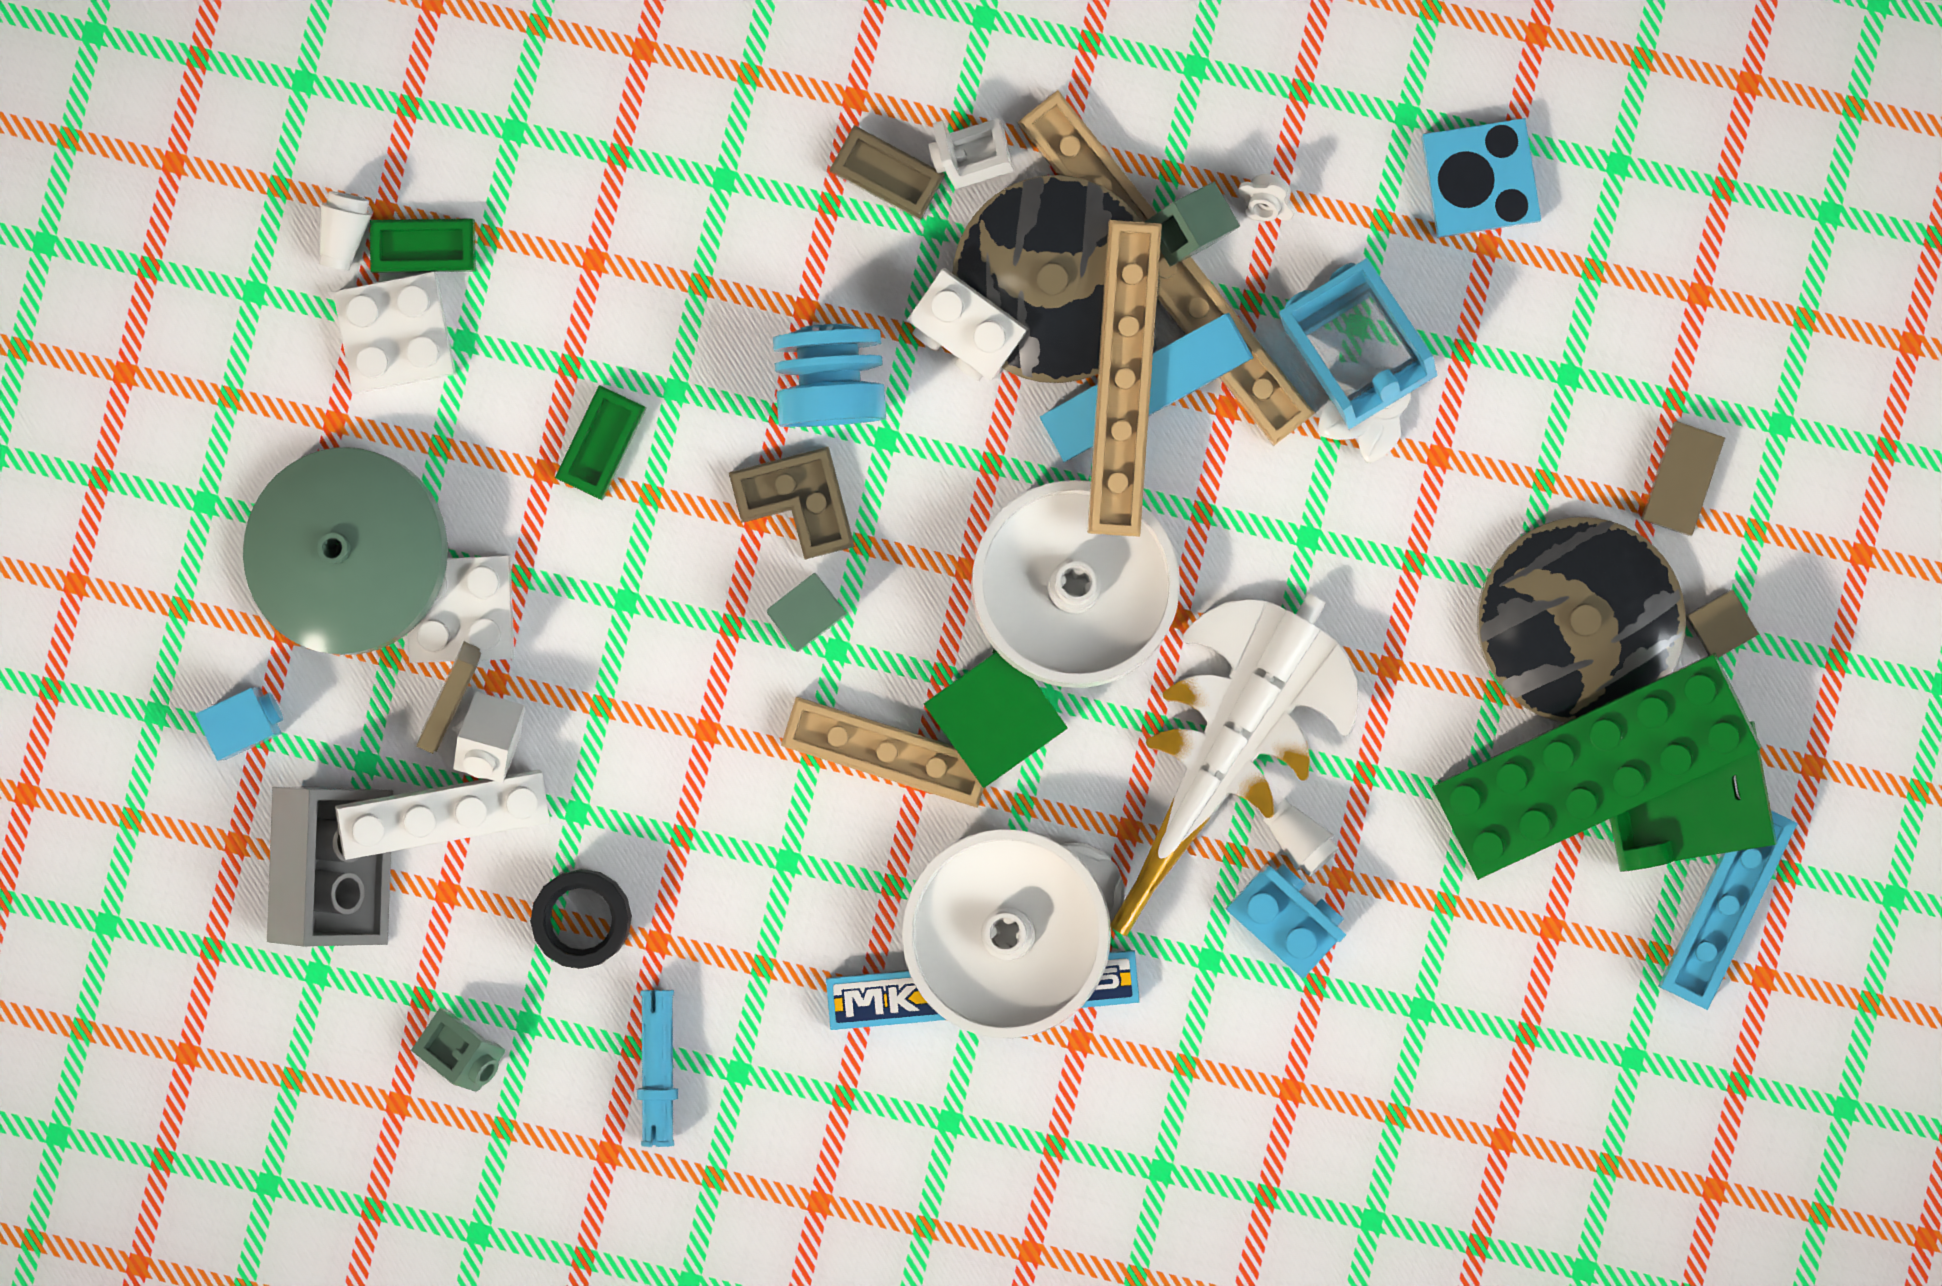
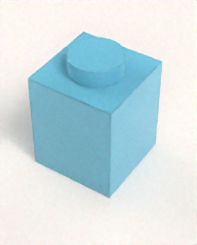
M260 687L249 688L195 714L217 761L227 760L282 734L277 724L283 721L281 710L274 696L270 692L264 695Z

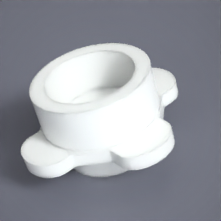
M1260 174L1255 176L1251 182L1240 184L1238 194L1245 199L1247 204L1245 213L1251 219L1256 221H1273L1279 218L1280 220L1288 221L1293 218L1295 209L1288 204L1291 189L1282 178L1273 174Z

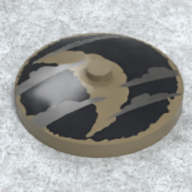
M1049 175L1034 177L1015 183L995 194L975 213L966 226L956 249L952 274L1028 328L1026 334L1001 367L1004 370L1025 379L1046 383L1078 381L1098 374L1109 220L1142 222L1136 212L1112 191L1091 181L1072 176ZM1160 271L1158 273L1157 300L1159 296Z
M1575 517L1552 521L1538 526L1516 539L1505 549L1491 567L1484 581L1477 607L1479 645L1488 669L1496 682L1513 700L1527 710L1550 720L1564 723L1672 673L1678 662L1685 638L1686 612L1683 594L1674 571L1667 560L1655 546L1637 532L1621 524L1599 518Z

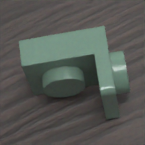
M439 1008L411 1049L413 1053L450 1083L475 1092L479 1091L483 1085L487 1084L495 1076L499 1066L498 1062L505 1053V1049L499 1044L485 1040L453 1013Z

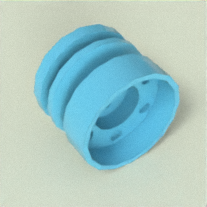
M824 324L801 327V329L789 334L773 337V349L775 352H797V359L774 363L775 372L799 376V385L776 392L779 426H832L886 420L884 384L861 381L860 371L883 365L882 356L859 355V348L881 344V331L878 329H864L852 324Z

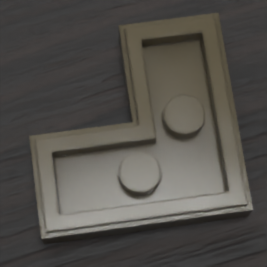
M829 447L729 472L741 523L792 510L805 560L855 547Z

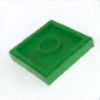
M998 652L992 654L923 703L983 788L1068 729L1034 679L1014 668Z

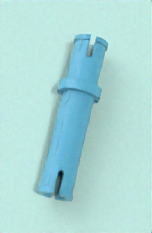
M641 990L642 1088L637 1089V1100H642L641 1146L652 1147V1145H656V1147L674 1146L673 1100L678 1099V1088H673L674 990Z

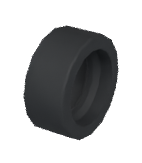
M579 869L562 873L543 886L533 902L530 923L536 943L548 958L561 966L584 969L602 964L620 950L629 935L632 914L628 898L616 881L601 872ZM578 888L593 890L601 895L609 905L612 916L610 931L605 939L595 947L583 950L570 948L562 943L553 932L551 924L552 908L558 898L567 891Z

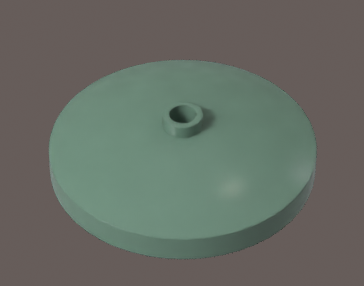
M350 447L331 448L308 454L280 471L267 484L253 506L247 522L243 543V563L247 584L255 603L264 617L276 630L293 642L308 649L337 655H357L379 650L393 644L414 629L428 613L439 594L448 558V542L444 520L438 504L425 484L407 467L392 458L376 452ZM340 541L342 551L338 557L334 558L336 553L335 545Z

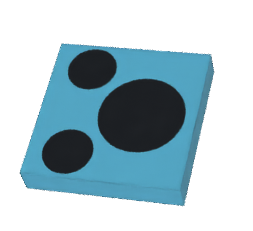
M1525 118L1427 133L1421 136L1437 238L1541 221Z

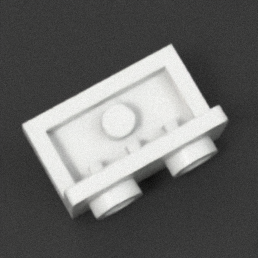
M945 268L938 274L907 319L909 323L916 327L912 334L918 340L936 351L943 346L958 357L954 364L966 375L977 381H980L983 376L990 381L993 380L1028 331L1026 326Z

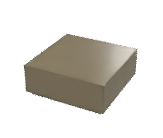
M1734 590L1725 592L1686 615L1707 654L1710 655L1715 652L1718 658L1759 635Z

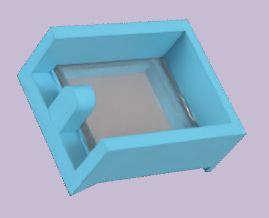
M1368 258L1358 264L1349 263L1340 267L1330 276L1327 283L1314 291L1304 290L1299 292L1286 303L1283 310L1279 311L1285 332L1289 335L1326 391L1349 430L1438 376L1433 355Z

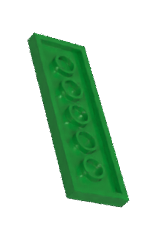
M1714 652L1433 785L1432 788L1477 880L1760 750L1762 746Z

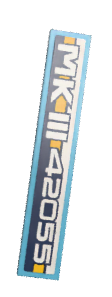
M1135 950L1109 952L1103 976L1097 988L1081 1008L1140 1003ZM909 970L826 978L830 1030L946 1020L922 997L911 978Z

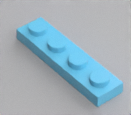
M1771 811L1777 839L1776 845L1721 854L1658 987L1706 1010L1709 1009L1798 823Z

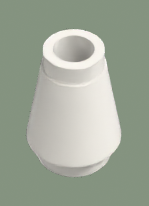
M329 191L327 202L321 203L320 265L339 270H350L351 261L354 259L372 216L371 213L367 212L369 206L368 199Z
M1286 799L1274 808V816L1272 818L1265 817L1263 820L1270 827V831L1296 871L1302 868L1309 877L1322 868L1339 850V847L1332 841L1334 835L1295 806H1292Z

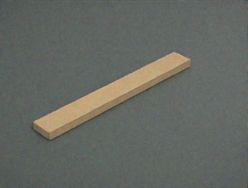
M1059 90L1018 121L1019 127L1058 175L1085 179L1112 191L1136 212L1142 222L1156 214ZM1160 250L1158 301L1185 335L1226 313H1230L1254 358L1219 378L1271 444L1275 446L1314 415L1315 412L1195 261L1189 257L1170 267Z

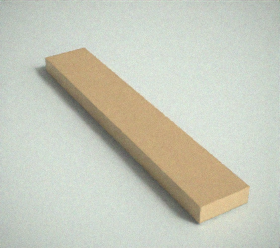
M1109 220L1087 527V533L1140 537L1162 229V224L1117 220Z

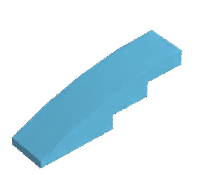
M1230 313L1220 316L1153 353L1149 416L1254 358ZM1097 385L1040 416L1044 427L1064 462L1093 447Z

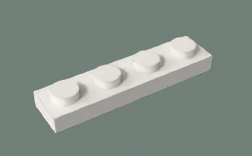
M540 770L506 775L503 783L483 779L335 806L342 853L345 860L550 823L543 773Z

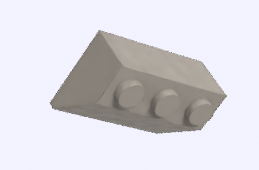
M272 787L267 942L303 947L388 945L391 852L345 860L342 853L335 806L393 796V790Z

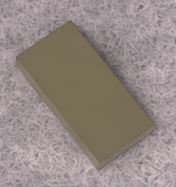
M855 125L852 127L830 168V172L920 221L945 177V173L938 174L932 166Z
M1675 421L1641 520L1692 536L1725 437Z
M465 641L463 642L424 724L416 747L432 754L434 751L437 752L476 670L481 656V652H479L481 648Z

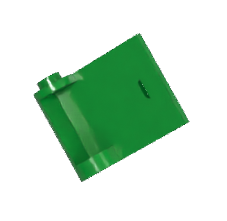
M1750 721L1753 730L1757 736L1754 721ZM1760 750L1610 818L1620 872L1661 866L1678 860L1777 844ZM1735 775H1736V784H1737V789H1738V794H1739V796H1740V799L1737 797V794H1736V788H1735V783H1734V776H1735Z

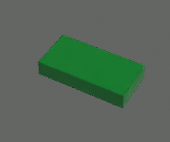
M370 220L371 272H476L475 220Z
M599 385L555 478L603 501L647 408Z

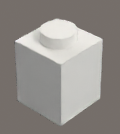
M475 691L458 734L453 769L468 773L476 778H486L503 783L520 740L525 705Z

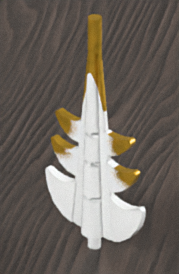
M1308 593L1296 614L1267 601L1246 599L1226 602L1204 613L1183 634L1182 640L1184 643L1205 646L1223 655L1231 664L1232 670L1228 678L1217 675H1195L1177 682L1163 692V698L1166 701L1180 702L1196 709L1206 719L1207 725L1203 733L1188 729H1173L1160 732L1146 740L1148 748L1160 750L1174 756L1187 769L1137 880L1111 922L1112 929L1127 937L1155 889L1229 793L1248 800L1266 818L1274 816L1273 796L1269 783L1253 763L1259 754L1271 755L1284 761L1294 770L1301 781L1308 779L1310 756L1307 740L1299 725L1290 715L1296 706L1312 708L1324 714L1336 726L1342 736L1345 737L1350 734L1355 723L1359 705L1358 682L1351 662L1341 646L1331 636L1314 626L1326 605L1319 598Z

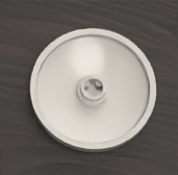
M1068 480L1048 483L1033 488L1011 501L998 513L986 529L980 541L972 569L971 590L975 613L986 638L993 648L1010 665L1025 675L1038 681L1061 687L1081 688L1106 684L1129 674L1142 665L1156 651L1165 638L1174 620L1180 595L1179 566L1174 548L1164 528L1146 507L1142 505L1140 537L1087 533L1091 481Z
M1010 829L990 830L968 836L955 842L937 855L923 870L913 886L905 907L902 925V944L905 961L911 978L922 997L938 1014L952 1024L974 1034L994 1038L1032 1036L1045 1032L1070 1018L1085 1004L1097 988L1108 961L1111 943L1110 917L1104 895L1098 882L1084 863L1071 851L1046 837L1031 832Z

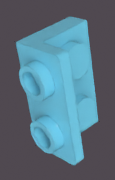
M1266 863L1225 909L1304 979L1337 941L1341 942L1346 936L1338 927L1344 918L1322 898L1315 905L1307 900L1299 892L1306 884L1284 864L1275 871Z

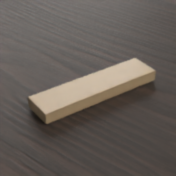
M800 697L795 698L781 743L782 747L978 808L984 788L953 745Z

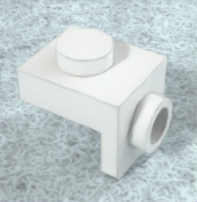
M999 118L949 133L943 120L933 123L936 142L929 144L931 158L937 173L946 172L955 189L1014 171L1004 127Z

